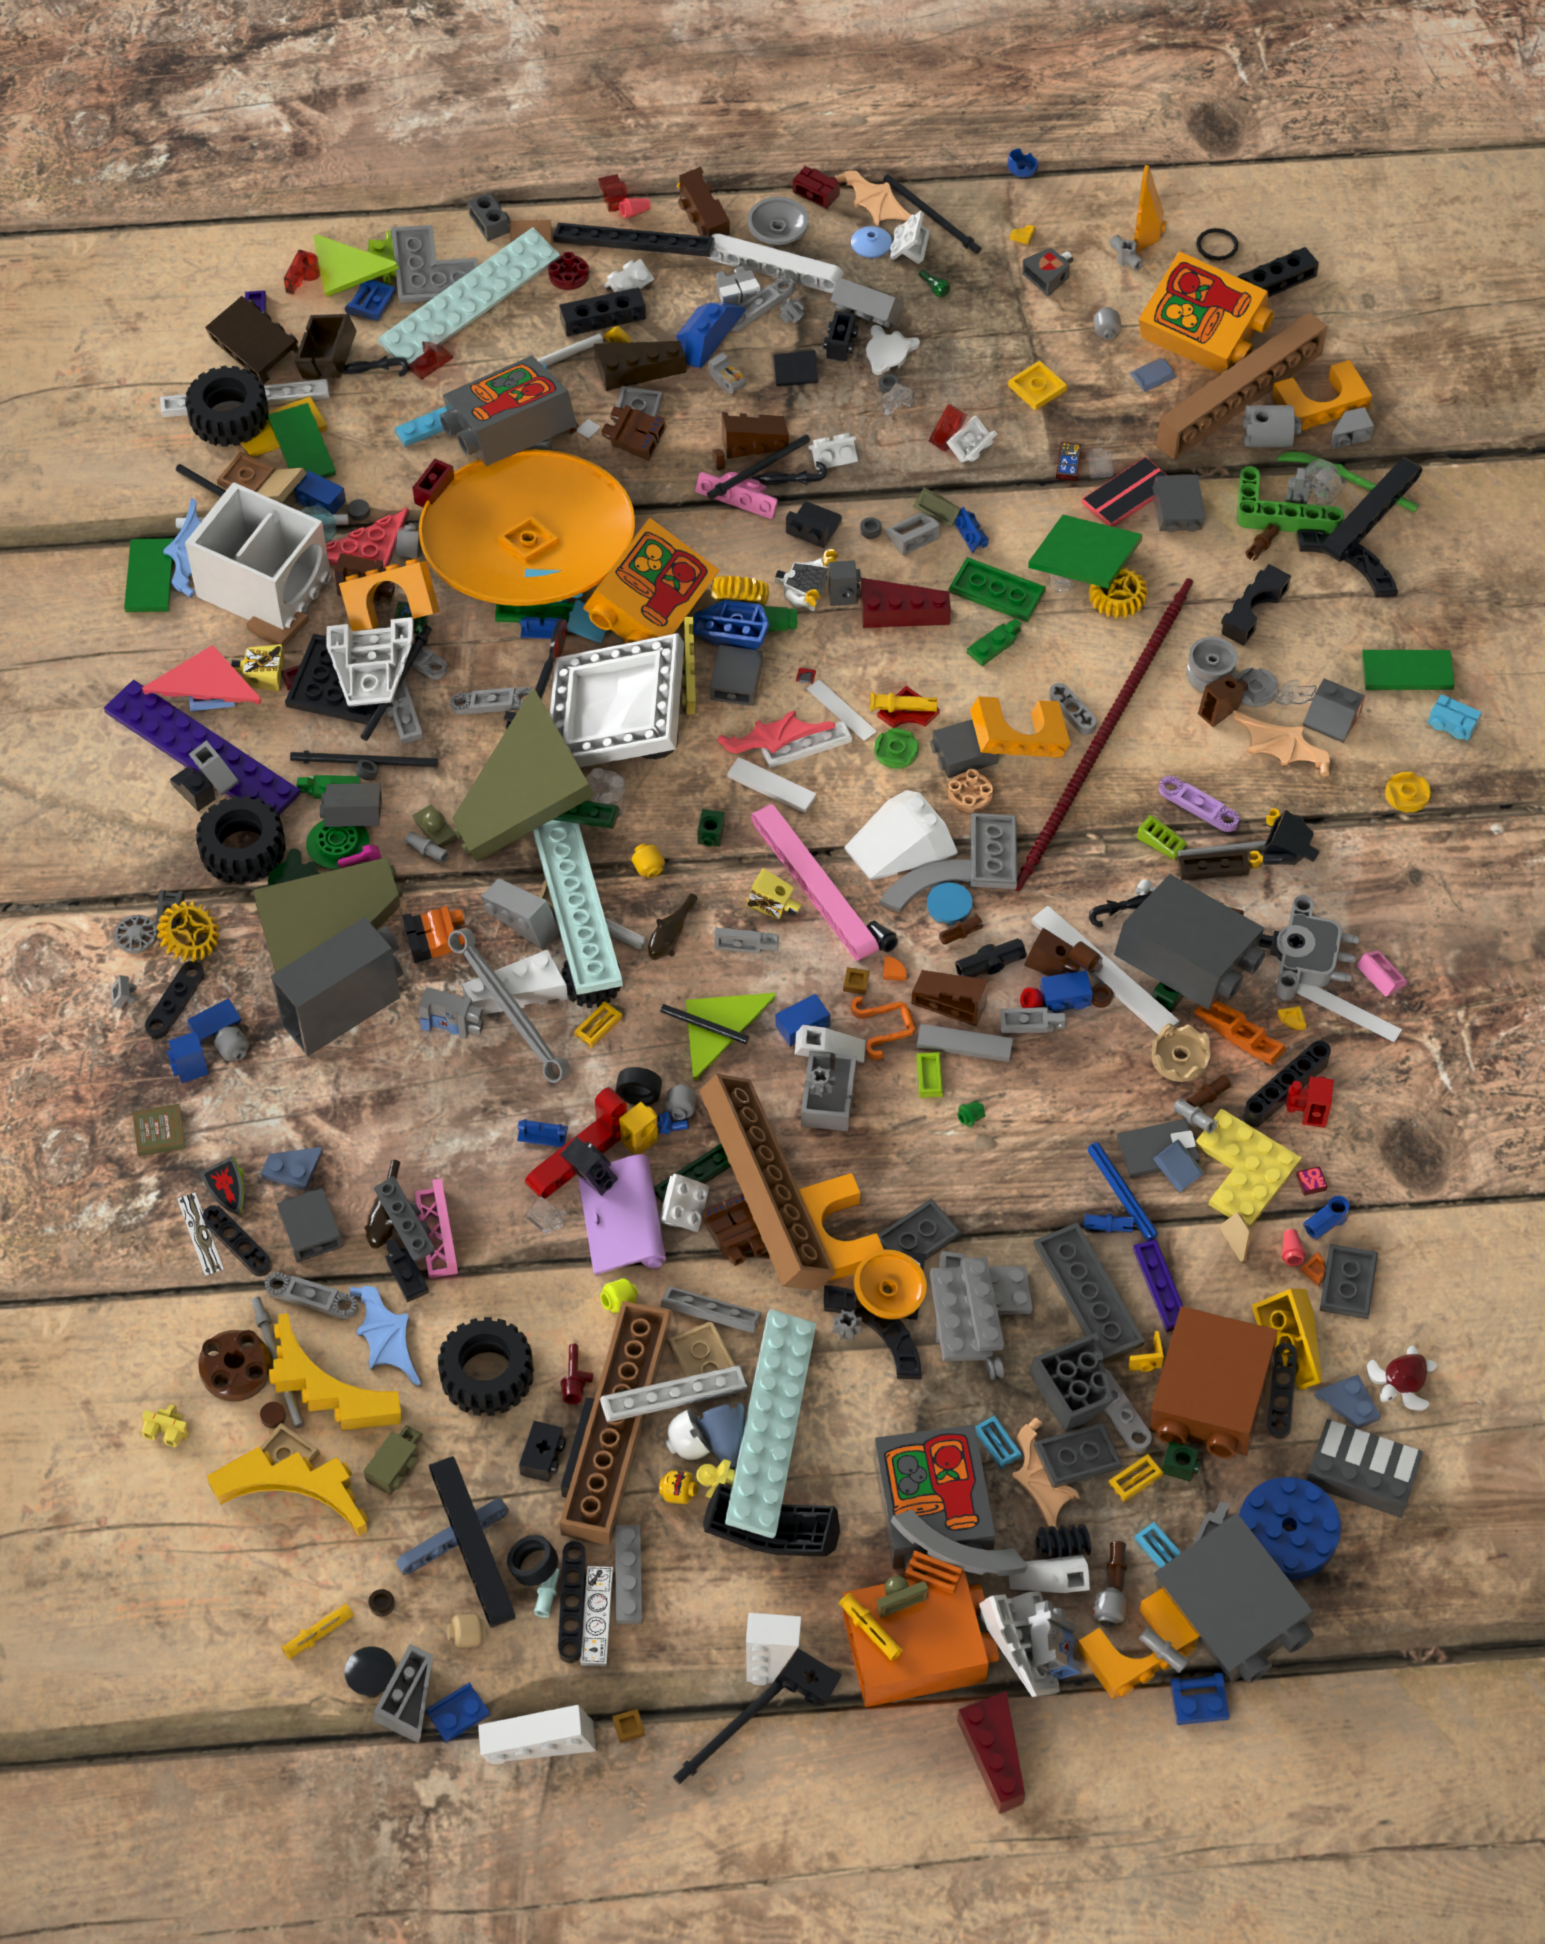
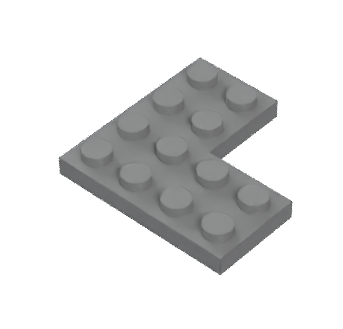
M432 225L391 227L394 261L399 266V269L396 270L399 303L430 301L478 267L477 258L436 261Z
M1026 1266L989 1267L998 1315L1031 1314L1033 1308ZM962 1267L931 1268L929 1274L943 1361L991 1359L993 1357L992 1351H978Z

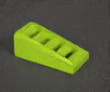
M1149 815L1138 829L1137 839L1173 860H1176L1178 857V850H1184L1187 846L1185 840L1152 815ZM1173 843L1177 844L1173 850L1170 849Z

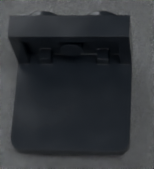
M804 502L797 513L789 511L787 514L786 533L825 548L841 523L842 516L813 503Z

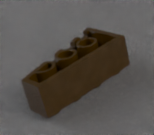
M680 341L594 344L595 362L606 391L686 373V355Z

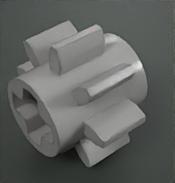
M788 298L779 307L782 311L780 317L785 323L791 321L794 324L804 315L802 311L804 305L798 298L794 301Z
M818 1066L814 1071H808L809 1078L805 1079V1086L811 1087V1095L816 1094L823 1097L827 1092L832 1093L835 1077H830V1069L826 1070Z
M841 1310L839 1317H833L835 1325L832 1332L838 1333L841 1341L843 1339L853 1341L855 1334L861 1335L860 1325L862 1324V1318H856L854 1310L851 1312Z

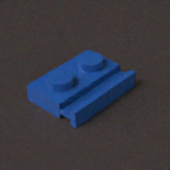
M470 1682L425 1709L427 1716H429L445 1743L490 1716L489 1710Z

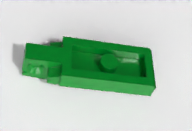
M1015 618L1008 622L1007 625L1003 623L968 647L967 654L981 666H984L1014 644V640L1017 638L1016 634L1021 631L1022 623Z
M312 775L310 778H297V788L300 789V793H308V795L314 796V799H321V794L326 792L327 784L361 783V779L358 776Z

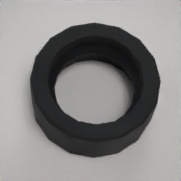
M625 1068L619 1072L615 1091L629 1104L637 1105L642 1102L645 1106L652 1105L659 1100L662 1080L657 1073L646 1068Z
M530 1535L518 1540L512 1546L508 1553L507 1565L509 1571L522 1585L536 1586L547 1581L554 1574L558 1566V1555L546 1538L539 1535ZM540 1550L545 1551L542 1561L536 1567L530 1570H521V1564L529 1554Z

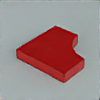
M905 686L895 695L922 697L908 686ZM937 707L936 712L901 709L892 712L879 710L877 717L892 728L905 723H918L926 727L940 714V709Z

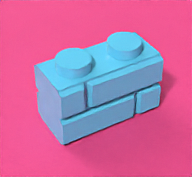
M1441 694L1431 710L1428 724L1432 725L1436 730H1444L1451 733L1456 739L1469 741L1480 722L1482 712Z

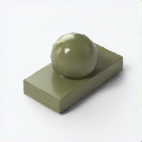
M925 487L913 505L914 508L948 527L952 526L961 510L960 507L946 500L943 496L937 495Z
M432 804L413 814V820L428 839L433 840L437 846L442 848L456 840V834L445 822L443 814L436 810Z
M892 1576L885 1583L884 1590L887 1596L877 1599L876 1610L879 1617H885L927 1600L928 1587L925 1581L909 1586L908 1581L904 1577Z

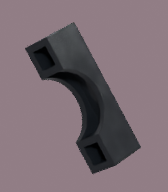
M1268 564L1264 571L1260 570L1255 578V582L1246 587L1244 596L1235 601L1232 611L1230 613L1227 612L1223 616L1221 634L1244 646L1256 630L1257 617L1252 612V608L1264 602L1278 603L1289 589L1291 575Z

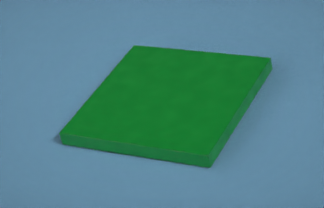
M1062 515L1029 560L1028 568L1110 588L1141 543L1142 534Z

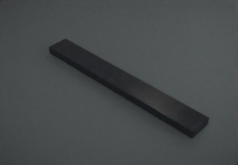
M559 222L553 235V240L557 243L704 257L711 256L715 244V238L707 236Z

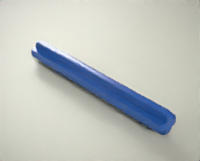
M1095 1142L1089 1145V1154L1129 1215L1133 1217V1221L1147 1241L1155 1239L1158 1231L1100 1143Z

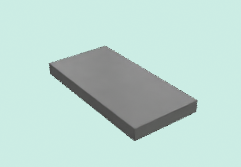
M971 813L970 886L1016 889V816Z

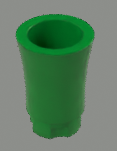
M762 605L770 623L767 632L788 631V629L795 630L797 628L796 608L788 609V607Z

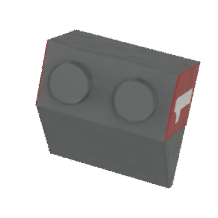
M1324 678L1314 695L1303 726L1344 743L1362 712L1365 695Z

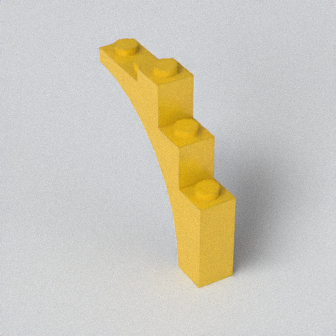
M288 1313L278 1314L279 1324H274L275 1339L280 1338L281 1346H276L277 1359H273V1369H269L270 1384H275L276 1393L301 1390L302 1402L308 1403V1412L334 1409L335 1422H340L341 1431L401 1424L398 1391L361 1389L340 1382L324 1373L307 1357L299 1346L292 1331Z
M260 1446L206 1476L208 1485L220 1505L239 1496L255 1492L285 1491L299 1493L317 1499L334 1509L350 1524L358 1536L367 1532L366 1522L369 1520L362 1508H356L353 1503L356 1501V1498L349 1488L351 1486L350 1476L352 1472L347 1463H341L338 1457L313 1469L307 1457L302 1458L298 1451L275 1464L269 1452L263 1453Z

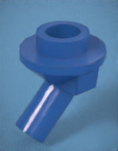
M665 1111L657 1116L658 1134L668 1135L670 1131L689 1129L688 1120L672 1122V1116H670L669 1112Z

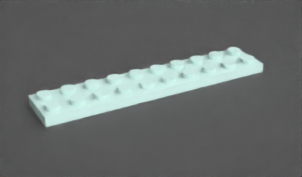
M532 227L378 337V342L393 358L401 357L406 359L410 368L547 269L550 263L560 258V254Z
M551 820L533 830L576 994L623 986L622 977L579 824Z
M770 1309L767 1313L725 1520L727 1525L772 1539L776 1535L816 1329V1323L773 1309Z

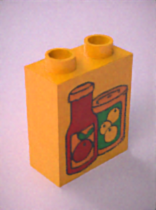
M1179 251L1138 320L1141 338L1221 374L1224 370L1234 366L1239 359H1244L1254 350V345L1250 341L1256 331L1264 334L1268 330L1274 317V310L1269 308L1267 290Z
M649 518L596 588L583 609L589 613V618L594 625L602 630L611 629L625 640V644L672 635L720 570Z

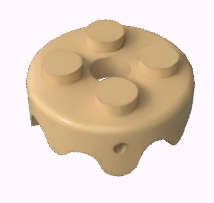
M1171 1023L1166 1024L1159 1035L1153 1040L1151 1058L1155 1069L1165 1078L1177 1082L1195 1080L1206 1071L1211 1057L1208 1035L1205 1032L1199 1033L1191 1025L1175 1028ZM1183 1052L1187 1057L1178 1059L1174 1054Z

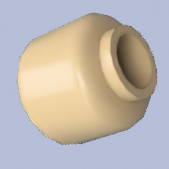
M475 1613L455 1615L451 1624L447 1625V1638L453 1641L456 1648L478 1647L481 1640H485V1621L483 1619L480 1620V1617Z

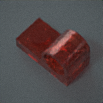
M618 174L598 178V184L608 211L619 210L620 201L628 198L625 183L620 182Z
M304 250L297 251L284 277L286 293L294 295L297 287L301 286L302 280L314 281L318 279L320 269L318 257L315 254Z

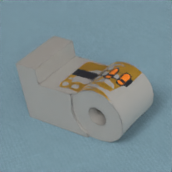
M724 352L708 361L709 376L729 394L736 392L746 385L745 377L728 361V357Z

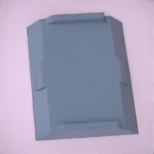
M1159 358L1129 372L1144 392L1176 378L1172 367L1163 358Z
M1179 1139L1153 1158L1154 1162L1179 1193L1205 1173Z

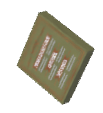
M180 1104L132 1112L138 1156L186 1148Z

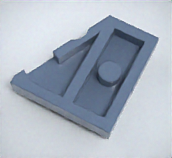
M320 1147L271 1153L261 1171V1178L306 1191L321 1159L323 1150Z
M1359 1375L1315 1390L1314 1395L1319 1401L1322 1399L1332 1406V1410L1335 1413L1345 1417L1347 1422L1356 1429L1380 1420L1381 1416Z

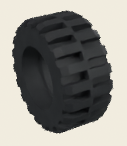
M220 366L221 368L219 369L214 367L209 369L207 373H201L198 376L199 379H194L190 384L191 387L187 389L185 404L190 426L200 439L205 442L209 441L210 444L215 446L221 444L222 447H228V445L232 444L238 446L241 442L247 443L251 441V437H256L260 433V429L263 430L267 424L269 408L264 385L255 374H251L250 371L244 368L240 370L237 366H232V368ZM225 401L243 403L231 411L221 412L212 409L217 404Z
M232 796L230 800L225 798L219 801L220 804H213L208 808L209 812H205L201 816V822L198 823L196 828L198 850L206 870L212 872V875L217 879L223 878V881L232 883V881H236L237 884H244L245 881L253 883L257 881V878L261 877L263 879L269 875L268 872L272 871L278 866V863L282 862L284 852L286 851L283 825L278 812H275L270 804L267 803L265 805V802L259 798L253 800L251 796H244V798ZM239 831H251L260 835V838L254 844L246 848L233 849L222 845L228 836Z
M484 1317L482 1321L474 1318L467 1325L461 1323L457 1326L456 1332L451 1331L446 1336L447 1342H442L440 1347L441 1353L438 1355V1370L442 1389L445 1395L449 1396V1401L453 1405L459 1404L460 1410L464 1412L472 1410L473 1415L481 1416V1413H487L488 1416H493L496 1411L501 1410V1413L509 1411L510 1405L516 1407L521 1402L520 1396L526 1397L529 1392V1386L533 1383L534 1366L530 1344L527 1343V1338L523 1332L518 1333V1327L513 1324L507 1326L506 1320L500 1318L497 1321H492V1317ZM480 1353H497L509 1361L506 1371L492 1380H475L463 1372V1368L468 1360Z

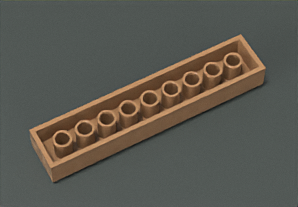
M1308 312L1303 317L1297 318L1289 327L1283 328L1275 337L1269 338L1261 347L1255 348L1247 357L1239 359L1230 369L1224 370L1220 376L1210 380L1199 391H1194L1185 401H1180L1171 411L1162 414L1159 419L1156 446L1173 460L1180 457L1244 411L1246 405H1252L1272 391L1274 383L1290 378L1322 355L1327 325Z
M715 1074L699 1092L734 1171L736 1180L743 1192L744 1199L752 1213L753 1220L761 1234V1239L770 1255V1260L776 1269L779 1281L783 1287L818 1290L835 1275V1272L750 1079Z
M622 1301L560 1519V1531L563 1536L609 1546L611 1544L646 1414L607 1422L600 1398L605 1395L655 1384L671 1326L670 1310Z

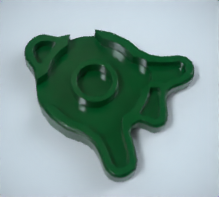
M294 848L289 850L285 862L276 866L271 871L268 878V886L320 873H318L314 862L310 861L307 864H301V852Z

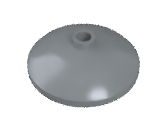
M786 197L763 199L756 203L748 214V228L753 236L762 242L772 245H784L798 240L804 235L809 224L806 209L799 202Z

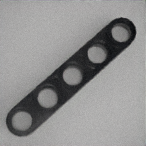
M578 1541L568 1542L562 1552L558 1651L559 1657L566 1663L576 1662L581 1657L586 1552L583 1544ZM574 1548L581 1551V1556L578 1559H570L567 1556L568 1551ZM571 1572H576L581 1577L578 1582L569 1583L566 1580V1576ZM569 1596H576L579 1599V1603L575 1607H568L565 1604V1600ZM575 1620L578 1623V1627L574 1631H567L564 1628L565 1622ZM568 1644H573L577 1647V1652L570 1656L564 1654L562 1650Z

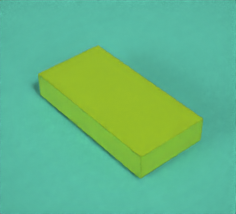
M940 1052L916 1053L919 1098L943 1097Z

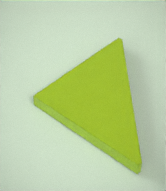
M317 234L313 235L323 289L327 297L399 269L395 261Z
M775 993L686 1000V1012L742 1033L749 1024H752L763 1013V1010L770 1003H773ZM688 1023L693 1081H697L700 1075L735 1040Z

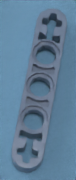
M501 1498L495 1499L476 1510L483 1530L504 1518L509 1512L508 1507ZM451 1526L401 1555L396 1561V1565L402 1574H411L458 1546Z

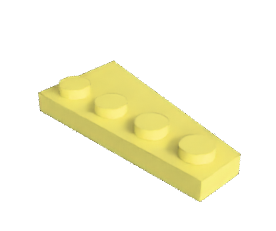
M684 617V639H682L684 642V657L682 670H685V674L682 675L681 688H685V692H682V706H686V714H695L693 617Z

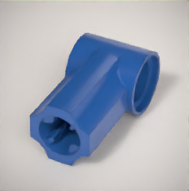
M1334 1196L1325 1207L1306 1220L1303 1226L1312 1239L1318 1240L1335 1226L1344 1224L1349 1213L1350 1206L1348 1200L1342 1196ZM1338 1208L1341 1209L1343 1212L1336 1213L1333 1211V1209Z

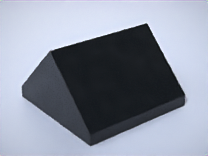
M814 349L771 352L776 387L818 383Z

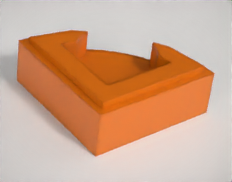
M885 956L883 980L906 981V970L903 964L893 957Z
M1317 1252L1301 1266L1300 1271L1318 1286L1323 1281L1325 1265L1322 1256Z

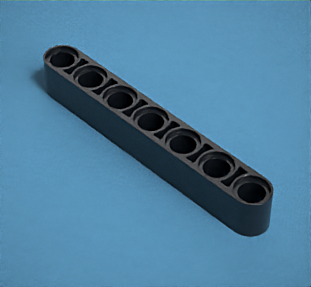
M1405 457L1401 458L1323 543L1321 551L1338 562H1342L1420 477L1423 468Z
M454 1456L429 1464L431 1476L490 1628L516 1619L511 1601Z

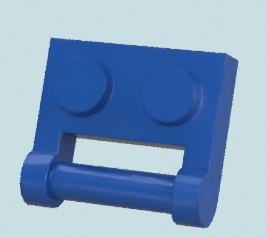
M375 280L361 283L352 301L347 303L345 311L352 316L357 314L379 321L394 297L396 289L394 286ZM367 291H370L363 304L359 305Z
M1214 1673V1676L1189 1679L1170 1678L1177 1725L1229 1720L1222 1673ZM1215 1687L1216 1693L1181 1696V1690Z

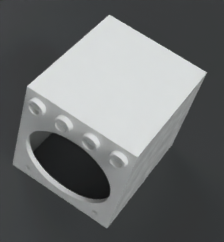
M234 482L185 542L195 592L198 598L247 620L255 616L281 629L285 627L290 628L292 621L296 620L293 617L296 612L305 613L311 601L318 597L321 588L331 579L322 521Z

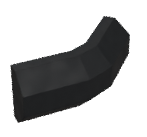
M719 1483L708 1503L703 1521L704 1532L749 1549L774 1555L827 1557L836 1550L840 1525L838 1510L834 1506L782 1504L776 1535L772 1539L725 1524L732 1487Z

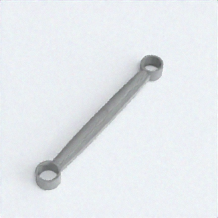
M467 928L451 932L448 938L451 950L455 953L464 954L501 1009L544 1063V1077L552 1083L566 1079L570 1074L569 1063L562 1057L554 1056L511 993L474 947L475 936L473 932ZM459 934L465 939L464 948L459 943ZM553 1063H556L560 1069L559 1077L553 1071Z

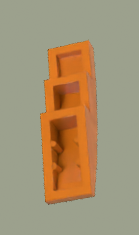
M1216 1001L1209 1010L1200 1005L1194 1011V1014L1217 1033L1271 1066L1286 1051L1285 1044L1266 1036L1265 1029L1247 1021L1244 1013L1219 1001Z

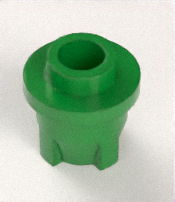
M977 1100L968 1105L962 1104L958 1107L957 1117L967 1127L974 1126L976 1121L986 1116L984 1105L977 1102Z

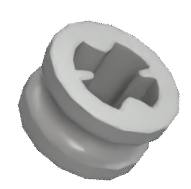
M996 1356L994 1360L987 1358L986 1367L990 1380H995L997 1376L1000 1379L1004 1378L1000 1357Z

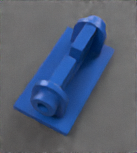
M962 507L954 523L969 549L974 553L977 546L987 547L989 538L985 535L983 529H979L980 524L975 518L974 513L966 511L965 507Z
M525 616V618H521V638L551 639L556 623L561 617L545 618V620H541L540 617Z
M527 1119L519 1120L517 1141L563 1147L566 1141L568 1126L528 1121Z

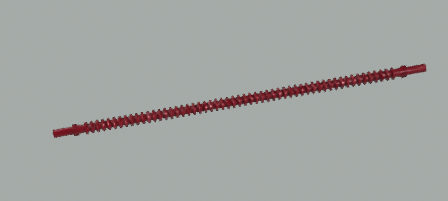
M1186 578L1180 591L1175 594L1173 602L1169 603V607L1164 612L1159 625L1156 626L1154 634L1149 639V643L1146 644L1144 652L1138 658L1136 666L1131 671V675L1125 681L1123 689L1118 694V698L1112 704L1110 712L1107 713L1105 721L1102 722L1097 735L1094 736V740H1092L1089 749L1075 770L1073 778L1067 784L1065 792L1062 793V797L1059 798L1054 811L1045 823L1046 826L1043 827V831L1040 832L1035 845L1032 846V850L1026 857L1027 861L1020 869L1021 873L1017 878V887L1014 890L1021 891L1029 875H1032L1035 865H1038L1039 860L1042 859V855H1044L1045 850L1048 848L1047 846L1056 834L1058 826L1061 825V821L1064 820V816L1067 814L1066 812L1069 811V807L1075 800L1077 792L1080 791L1085 778L1088 777L1093 764L1096 763L1101 750L1115 729L1114 726L1120 720L1122 712L1128 706L1130 698L1135 693V689L1138 688V684H1140L1143 675L1148 670V666L1151 665V661L1154 659L1153 657L1156 656V652L1161 647L1166 634L1169 633L1171 625L1174 624L1176 616L1179 615L1182 609L1181 605L1186 601V596L1194 583L1192 579Z

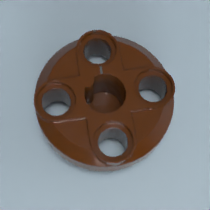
M228 1330L221 1332L203 1343L198 1361L200 1378L206 1389L219 1399L233 1402L249 1399L258 1394L269 1379V1369H271L269 1350L254 1331ZM245 1343L253 1344V1346L247 1348L242 1345ZM212 1351L219 1352L216 1356L208 1355ZM255 1373L262 1375L259 1378L251 1377V1375ZM219 1382L227 1383V1385L223 1387H219L216 1384Z

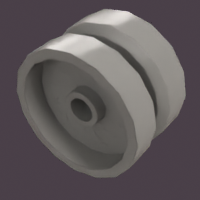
M1213 636L1196 641L1190 648L1186 672L1188 682L1195 689L1204 693L1205 686L1226 675H1231L1234 678L1238 658L1234 646L1223 638Z

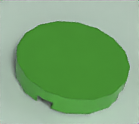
M892 728L884 734L882 732L877 737L874 753L877 760L884 766L901 769L915 762L918 756L919 743L911 732L900 728Z

